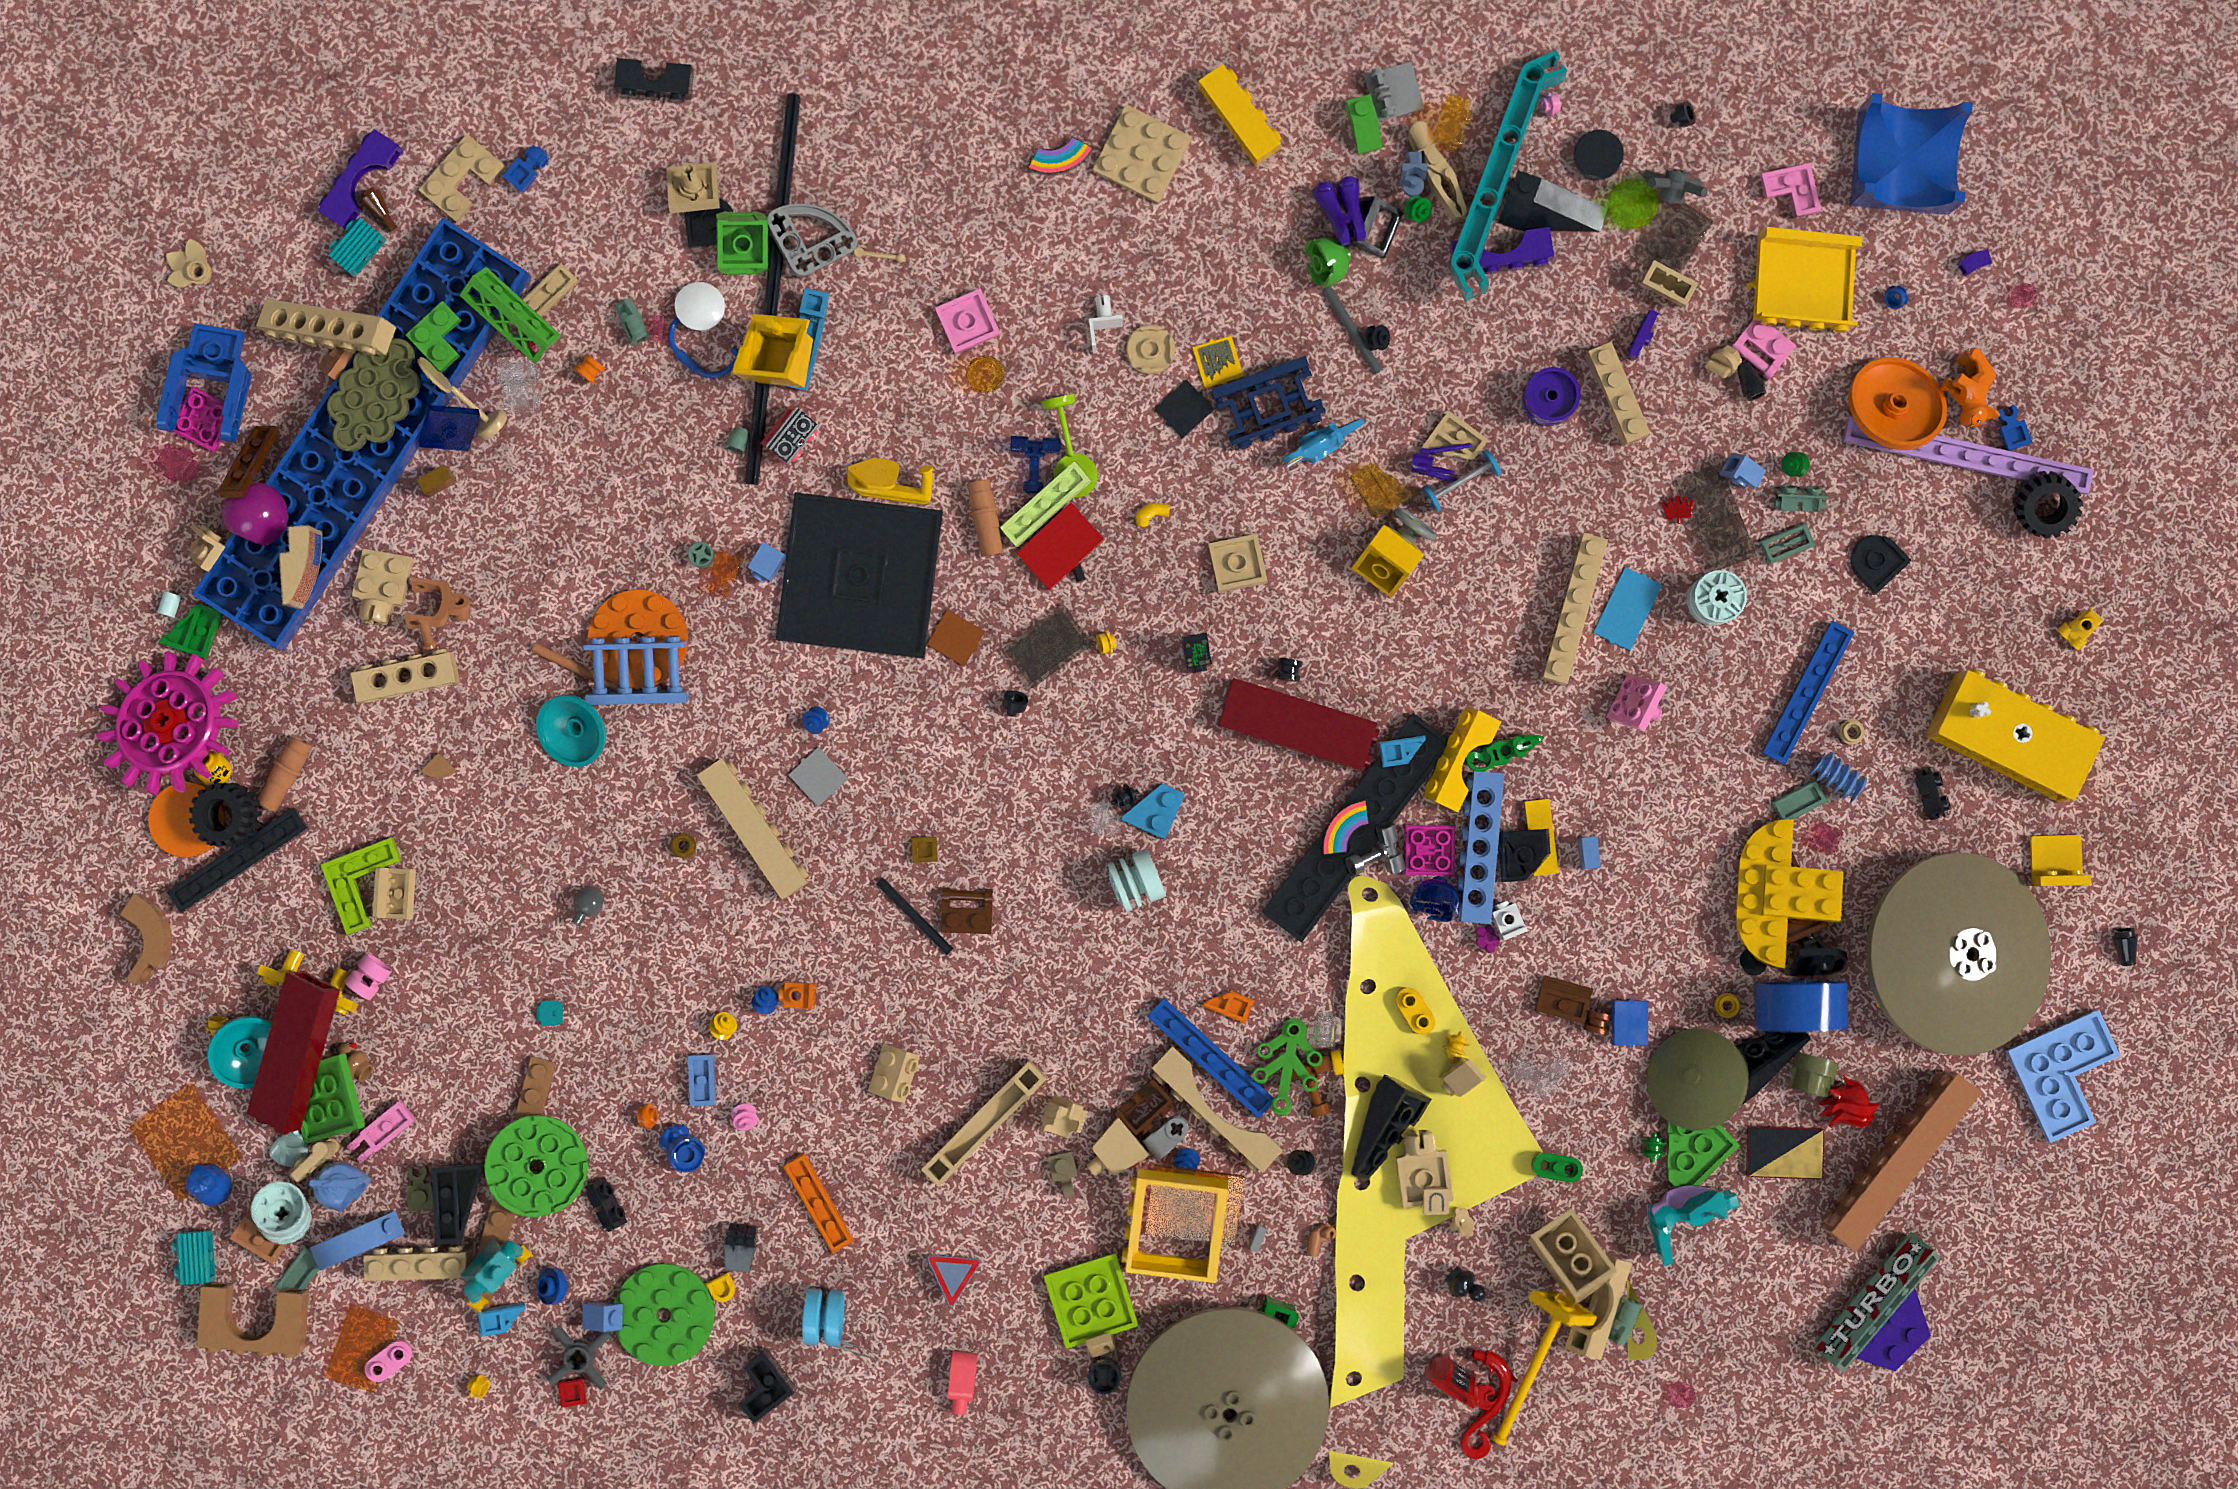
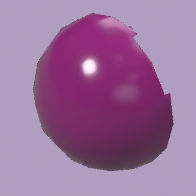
M252 482L244 498H227L222 511L224 527L228 531L263 546L279 539L286 529L289 518L286 502L280 492L272 486L260 482Z

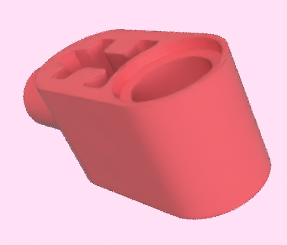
M953 1351L947 1399L952 1400L951 1413L965 1415L967 1402H973L978 1353Z

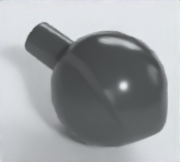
M584 887L576 893L574 908L577 913L571 921L576 926L580 927L586 916L593 917L600 913L604 897L598 887Z

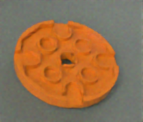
M648 590L624 591L606 600L594 614L588 630V642L589 638L597 637L604 638L605 642H612L616 637H630L631 641L633 634L638 632L644 636H654L655 640H665V636L677 635L680 636V640L687 641L685 647L678 648L679 668L681 667L688 650V629L678 608L664 596ZM653 648L655 686L669 680L668 648ZM617 649L602 650L604 677L612 683L619 685ZM628 649L629 686L632 689H642L644 687L643 649ZM589 650L591 659L593 661L592 650Z

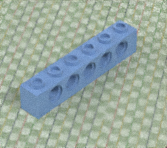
M1472 771L1471 776H1467L1466 787L1469 789L1470 795L1469 801L1464 802L1463 815L1468 817L1467 826H1463L1461 832V841H1465V851H1460L1459 866H1463V874L1458 876L1457 891H1461L1460 901L1455 903V916H1459L1458 921L1491 924L1504 784L1503 773ZM1481 790L1489 794V801L1485 805L1480 804L1477 800V794ZM1478 815L1484 816L1487 820V826L1483 830L1475 826V818ZM1476 840L1482 841L1485 845V850L1480 855L1476 854L1472 849L1473 843ZM1474 865L1480 866L1483 871L1482 877L1478 880L1473 879L1470 875V870ZM1472 890L1478 891L1481 897L1479 903L1475 905L1471 904L1468 900V894Z

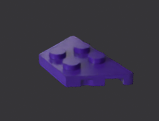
M1916 1289L1909 1294L1856 1358L1896 1372L1931 1336Z

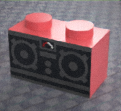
M791 404L760 444L789 465L791 461L795 462L802 453L800 449L804 444L814 439L819 425L798 407Z

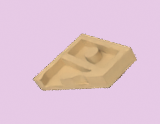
M1448 410L1421 448L1430 449L1471 443V448L1434 454L1474 460L1489 439Z

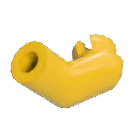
M1147 503L1137 511L1135 515L1136 524L1140 527H1146L1149 525V520L1154 516L1169 517L1170 505Z

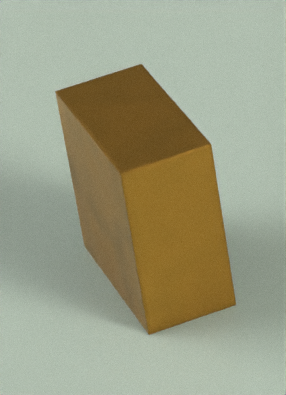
M444 464L416 479L423 493L429 497L457 483L451 469Z

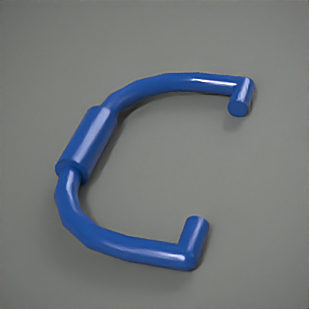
M677 316L674 318L668 331L669 345L676 354L675 357L689 370L707 378L722 377L733 370L736 358L721 371L707 372L699 368L700 365L675 344V328L680 320ZM733 347L730 352L737 357L738 350Z

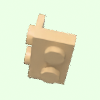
M376 868L374 900L372 902L373 918L413 920L416 869Z
M883 1043L868 1092L891 1101L904 1103L910 1093V1085L914 1073L918 1069L920 1055Z

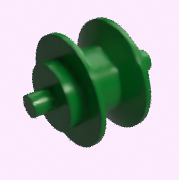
M1421 196L1411 197L1405 204V215L1410 220L1422 223L1431 215V202Z
M1789 452L1783 457L1781 466L1787 476L1801 477L1808 472L1810 461L1808 456L1802 452Z
M1652 1132V1137L1641 1140V1142L1646 1144V1149L1640 1151V1153L1650 1158V1163H1655V1159H1660V1155H1666L1661 1151V1146L1667 1143L1662 1142V1138H1657L1656 1132Z

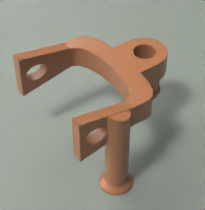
M411 577L410 582L413 593L439 591L442 594L441 605L435 616L405 613L407 629L420 628L423 640L421 647L424 650H432L436 647V642L432 638L430 627L444 626L448 621L449 615H454V618L458 621L467 620L470 617V601L465 594L451 593L450 585L446 581Z

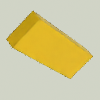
M1550 799L1525 801L1524 810L1527 830L1549 829L1551 854L1533 876L1557 874L1559 870Z

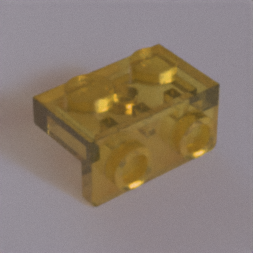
M1450 93L1447 94L1433 140L1434 142L1446 145L1445 151L1454 154L1457 147L1462 148L1466 134L1462 133L1464 124L1469 125L1473 110H1469L1472 100Z

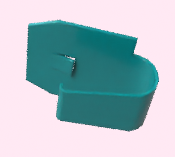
M557 1000L541 1001V1006H536V1021H541V1026H557L563 1023V1003Z

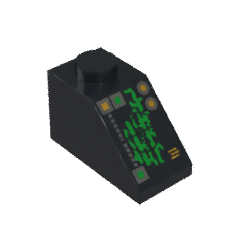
M1207 632L1182 637L1181 645L1186 670L1192 669L1193 674L1207 671V666L1212 664Z

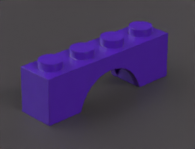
M373 129L371 133H367L364 136L359 151L351 155L347 162L348 167L343 174L341 173L335 178L333 182L334 187L329 194H325L319 203L318 211L344 230L348 223L354 219L356 220L362 212L355 197L359 180L366 173L373 170L383 169L390 171L404 151L397 143L376 129Z
M1550 227L1525 230L1518 247L1508 253L1496 254L1484 248L1479 261L1485 274H1494L1499 272V268L1509 267V271L1523 269L1524 265L1533 264L1534 267L1548 265V261H1551L1554 257ZM1458 240L1451 241L1449 244L1451 261ZM1464 262L1457 264V266L1461 269H1467L1470 267L1467 263Z

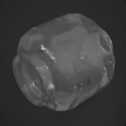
M1318 1011V1016H1313L1309 1019V1040L1315 1043V1047H1335V1044L1341 1040V1019L1333 1016V1011Z

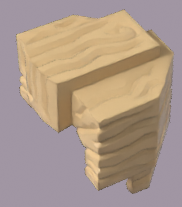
M1054 1095L1053 1101L1049 1100L1040 1130L1069 1138L1072 1131L1081 1133L1088 1111L1084 1110V1106Z

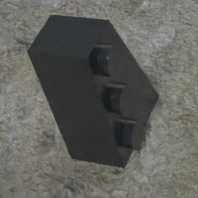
M485 1162L435 1165L432 1167L435 1245L462 1242Z

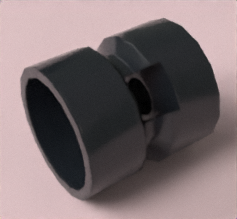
M1098 1357L1089 1366L1088 1382L1090 1387L1096 1393L1102 1395L1111 1394L1116 1391L1121 1381L1120 1366L1111 1357Z

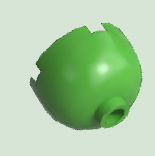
M1319 237L1306 243L1304 253H1309L1312 266L1307 263L1306 265L1313 282L1317 286L1323 285L1322 288L1333 286L1347 275L1351 260L1350 252L1337 239Z

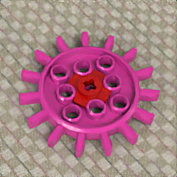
M169 651L165 652L164 671L154 674L152 667L145 661L140 660L138 666L143 676L142 681L134 687L120 679L115 681L118 688L125 692L127 696L120 707L113 705L101 706L100 710L112 717H117L115 729L98 733L97 739L104 743L117 741L120 748L103 761L105 765L114 769L125 760L132 764L121 779L122 783L132 788L141 773L145 771L149 773L145 791L157 796L162 776H171L173 789L180 793L185 792L183 772L194 767L195 771L207 779L211 776L208 767L202 762L212 749L218 754L227 756L230 753V750L225 745L215 742L219 729L239 727L238 721L230 717H221L220 706L238 699L237 695L231 690L215 695L211 690L225 675L221 670L214 667L202 680H199L196 676L203 663L202 658L192 654L185 671L181 672L177 671V656ZM166 685V690L160 694L161 688ZM185 697L183 704L178 706L179 700ZM152 706L151 712L145 715L147 708ZM203 709L202 715L196 718L197 712ZM137 727V732L131 736L132 730ZM189 730L187 737L182 739L183 733ZM156 739L154 746L149 748L150 742ZM174 751L173 757L167 760L169 753Z

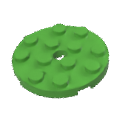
M547 1115L524 1116L508 1123L495 1135L485 1157V1177L495 1199L509 1211L526 1217H540L559 1212L567 1207L582 1190L588 1172L587 1153L579 1135L565 1122ZM532 1160H542L544 1167L540 1172L534 1173L529 1169V1164Z
M654 1264L634 1273L623 1284L617 1294L615 1303L623 1304L622 1330H615L617 1337L623 1347L642 1362L655 1366H670L682 1363L699 1352L711 1335L715 1317L713 1298L704 1281L693 1271L676 1264ZM663 1307L671 1312V1318L666 1322L659 1320L657 1316L658 1310Z

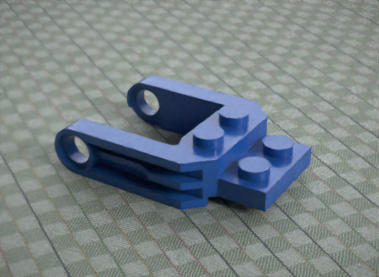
M194 323L189 346L181 348L171 356L157 413L156 425L158 430L169 432L175 430L188 376L193 375L196 378L229 383L221 414L223 421L219 439L228 442L236 441L252 374L240 358L246 336L243 331Z

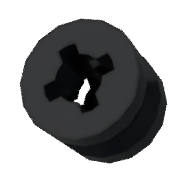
M1278 658L1279 671L1276 672L1275 678L1299 682L1300 676L1298 672L1303 662L1289 658Z

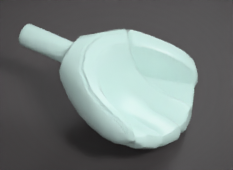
M300 1131L289 1132L286 1135L281 1134L269 1151L271 1158L278 1164L287 1167H294L298 1160L303 1156L307 1157L309 1154L307 1144H304L302 1132Z

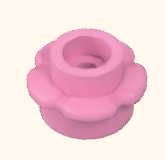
M1546 92L1545 96L1540 100L1541 111L1546 113L1547 116H1553L1561 110V101L1557 93L1551 94Z

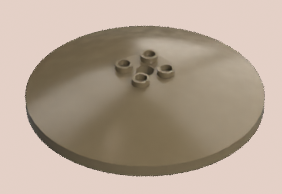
M1939 854L1923 859L1908 867L1895 878L1881 896L1868 929L1866 942L1867 971L1874 996L1881 1010L1903 1036L1913 1043L1936 1053L1957 1056L1977 1055L1989 1052L2010 1041L2022 1031L2036 1013L2045 994L2050 975V936L2045 917L2036 898L2014 872L1992 859L1976 854ZM1970 947L1974 951V958L1971 961L1966 956V952Z
M1216 1307L1182 1317L1161 1331L1150 1342L1137 1361L1130 1378L1126 1397V1417L1130 1438L1139 1459L1148 1472L1167 1489H1286L1305 1472L1320 1449L1328 1424L1329 1396L1326 1380L1316 1356L1295 1330L1277 1318L1261 1311L1242 1307ZM1227 1408H1233L1237 1413L1233 1419L1228 1420L1222 1416L1223 1411Z

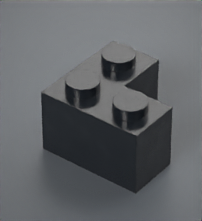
M768 1348L743 1367L757 1388L742 1398L738 1405L754 1425L797 1390L795 1384Z

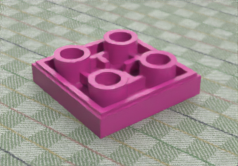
M192 386L181 406L177 425L173 432L216 453L222 442L219 436H221L223 421L221 414L224 401Z
M1404 825V863L1406 867L1404 875L1455 876V826Z

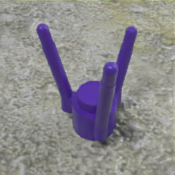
M1457 444L1430 449L1421 448L1420 453L1414 452L1412 472L1448 482H1455L1458 480L1457 478L1444 475H1454L1455 471L1433 466L1434 457H1430L1429 454L1471 448L1472 444Z

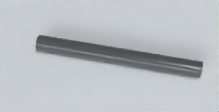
M1332 287L1324 289V295L1374 375L1383 371L1372 351L1366 347L1364 338Z

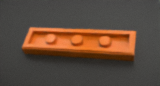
M803 1153L784 1164L783 1168L831 1253L833 1254L854 1242L853 1236L807 1155Z

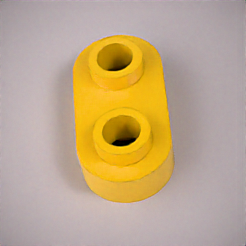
M1412 988L1401 989L1396 994L1395 1003L1411 1030L1417 1034L1425 1035L1430 1033L1435 1026V1018L1420 993ZM1408 996H1411L1413 1003L1408 1006L1405 1000ZM1422 1017L1427 1020L1426 1025L1423 1027L1419 1025V1020Z

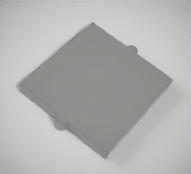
M820 747L806 759H801L802 763L789 774L794 782L818 807L831 795H835V791L848 780L845 774Z

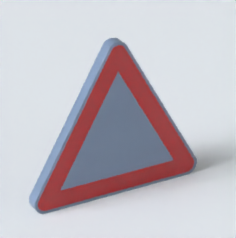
M929 1255L926 1258L947 1305L953 1307L980 1265V1260L976 1258Z

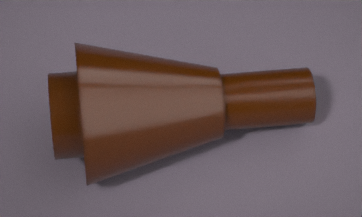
M372 187L361 194L363 199L359 203L381 220L389 233L398 228L389 215L381 189L375 190Z

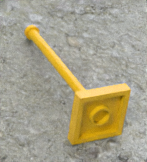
M1532 1290L1528 1298L1553 1317L1498 1432L1494 1433L1492 1440L1500 1445L1505 1446L1508 1441L1506 1437L1561 1322L1567 1326L1593 1325L1597 1318L1596 1315L1578 1303L1573 1305L1569 1298L1558 1290Z

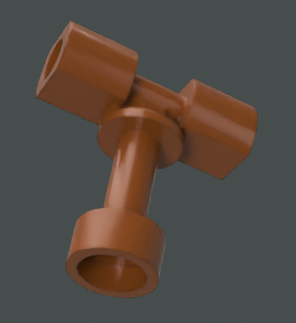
M1329 1054L1322 1056L1323 1061L1319 1067L1314 1068L1309 1064H1304L1303 1066L1311 1076L1318 1080L1320 1079V1073L1333 1070ZM1320 1058L1312 1059L1313 1062L1311 1063H1318ZM1293 1069L1291 1082L1300 1080L1301 1084H1303ZM1308 1080L1306 1082L1307 1087L1313 1088L1315 1081ZM1318 1088L1314 1092H1309L1313 1104L1312 1107H1309L1311 1118L1331 1112L1328 1102H1322Z

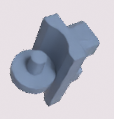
M1406 152V161L1402 163L1398 178V187H1402L1403 192L1410 197L1420 195L1424 188L1428 169L1427 163H1422L1421 152Z

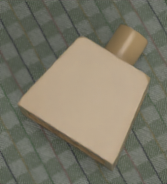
M1118 1116L1092 1145L1091 1148L1097 1156L1086 1166L1095 1177L1106 1168L1115 1176L1148 1157L1149 1153Z

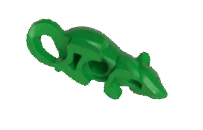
M1517 734L1516 737H1511L1507 740H1495L1491 744L1483 746L1480 752L1470 751L1465 758V762L1475 772H1483L1489 768L1493 769L1494 766L1508 764L1513 757L1526 756V751L1531 750L1542 742L1544 737L1541 735ZM1473 759L1479 760L1486 766L1476 767L1472 761Z

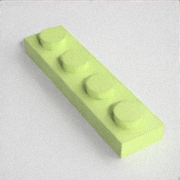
M1074 461L1000 527L1001 530L1016 547L1020 546L1092 480Z

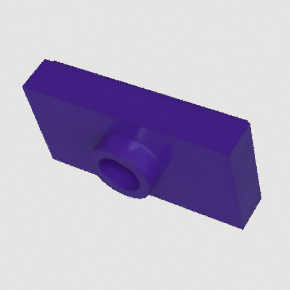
M1651 309L1645 314L1625 355L1627 359L1634 362L1638 358L1643 345H1649L1654 334L1650 330L1659 314L1658 312Z

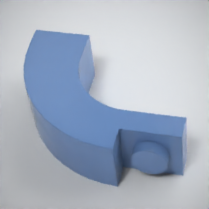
M396 1211L312 1246L310 1250L319 1271L400 1237L405 1232Z

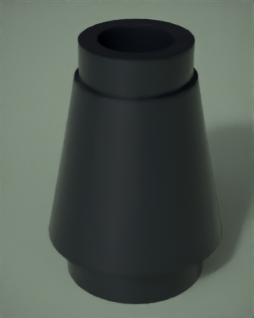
M1746 362L1738 366L1737 372L1743 397H1747L1748 401H1753L1764 396L1767 393L1765 390L1766 384L1753 366H1751V363Z
M2134 928L2114 930L2112 939L2121 966L2135 965L2138 934H2135Z

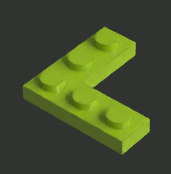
M388 838L321 864L346 935H351L373 926L355 879L375 872L377 867L386 868L402 861L394 838Z

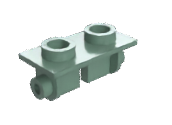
M1785 484L1782 485V488H1774L1779 497L1774 499V508H1778L1780 511H1797L1798 502H1802L1801 511L1820 512V510H1825L1826 501L1822 499L1829 498L1827 493L1819 486H1807V489H1797V486Z

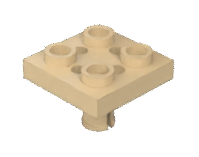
M716 162L689 163V165L686 163L682 166L666 167L670 214L720 208Z

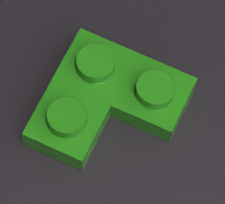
M441 301L406 336L442 373L460 357L444 337L462 320L445 302Z

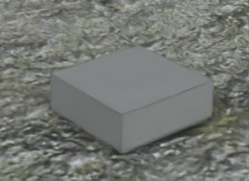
M1256 1224L1248 1245L1250 1250L1259 1252L1267 1232L1266 1226Z

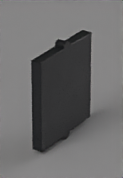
M1185 380L1155 410L1166 421V425L1168 427L1171 426L1183 439L1213 412L1214 408L1204 399L1202 392H1198L1188 380Z

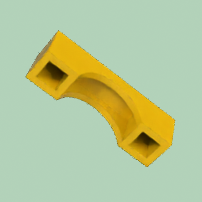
M1466 705L1459 715L1458 723L1453 733L1448 738L1447 746L1442 756L1437 761L1436 769L1431 779L1426 784L1423 796L1453 811L1459 812L1469 791L1462 778L1463 762L1474 748L1492 743L1501 721Z

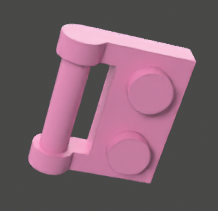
M1752 320L1732 345V348L1738 350L1740 356L1760 370L1764 378L1770 380L1796 347V344L1773 326L1762 325V321ZM1747 340L1774 362L1768 365L1743 344Z

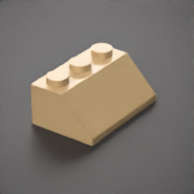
M1572 1208L1530 1236L1529 1244L1573 1305H1576L1595 1292L1618 1271Z

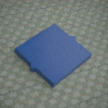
M1628 998L1627 1001H1612L1611 1045H1626L1630 1048L1633 1045H1648V1001H1634L1632 998Z

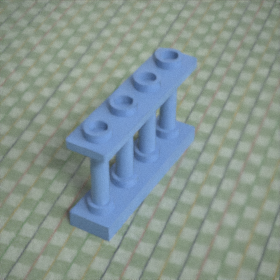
M677 635L665 636V640H655L654 636L639 637L640 641H630V637H616L612 642H605L602 637L589 638V642L583 644V650H592L594 688H592V692H588L585 695V701L591 705L686 703L690 699L689 689H682V685H680L678 648L685 647L687 641L680 640V636ZM653 648H668L670 686H667V690H657V686H655ZM617 649L619 687H617V691H607V688L604 687L602 650ZM628 649H643L644 687H642V690L632 691V687L629 686Z

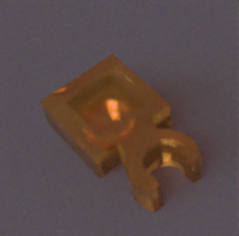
M721 551L717 552L711 575L716 576L717 579L711 583L709 587L710 593L714 594L716 587L722 586L724 589L722 596L726 598L729 595L728 581L736 583L743 558Z

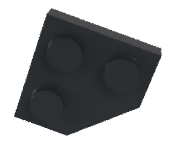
M1549 829L1499 832L1501 882L1527 881L1534 875L1551 854Z

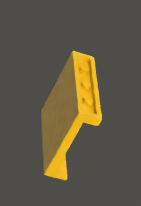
M1766 227L1759 231L1753 320L1762 321L1761 324L1766 326L1784 323L1787 328H1800L1801 325L1809 326L1810 330L1833 328V332L1846 333L1848 329L1857 326L1858 322L1852 321L1856 249L1862 247L1863 237Z

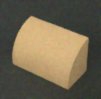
M1654 260L1639 285L1681 307H1685L1698 283Z

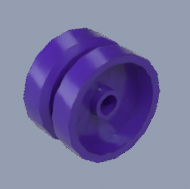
M1558 367L1543 368L1535 373L1523 388L1521 396L1523 411L1537 425L1545 427L1557 426L1566 421L1578 407L1581 397L1580 387L1575 377L1565 369ZM1548 393L1550 394V396H1551V395H1554V396H1555V399H1554V400L1549 399V398H1548Z

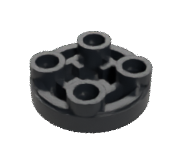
M1600 129L1584 134L1577 142L1573 153L1574 163L1578 171L1591 181L1605 180L1612 177L1620 169L1624 160V148L1619 138L1609 131Z

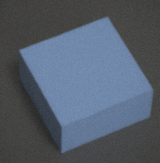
M1597 836L1578 838L1581 870L1601 868Z

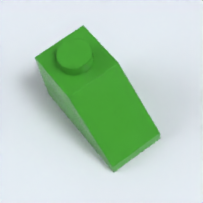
M1371 94L1347 100L1345 112L1358 155L1381 149L1382 142L1378 117Z

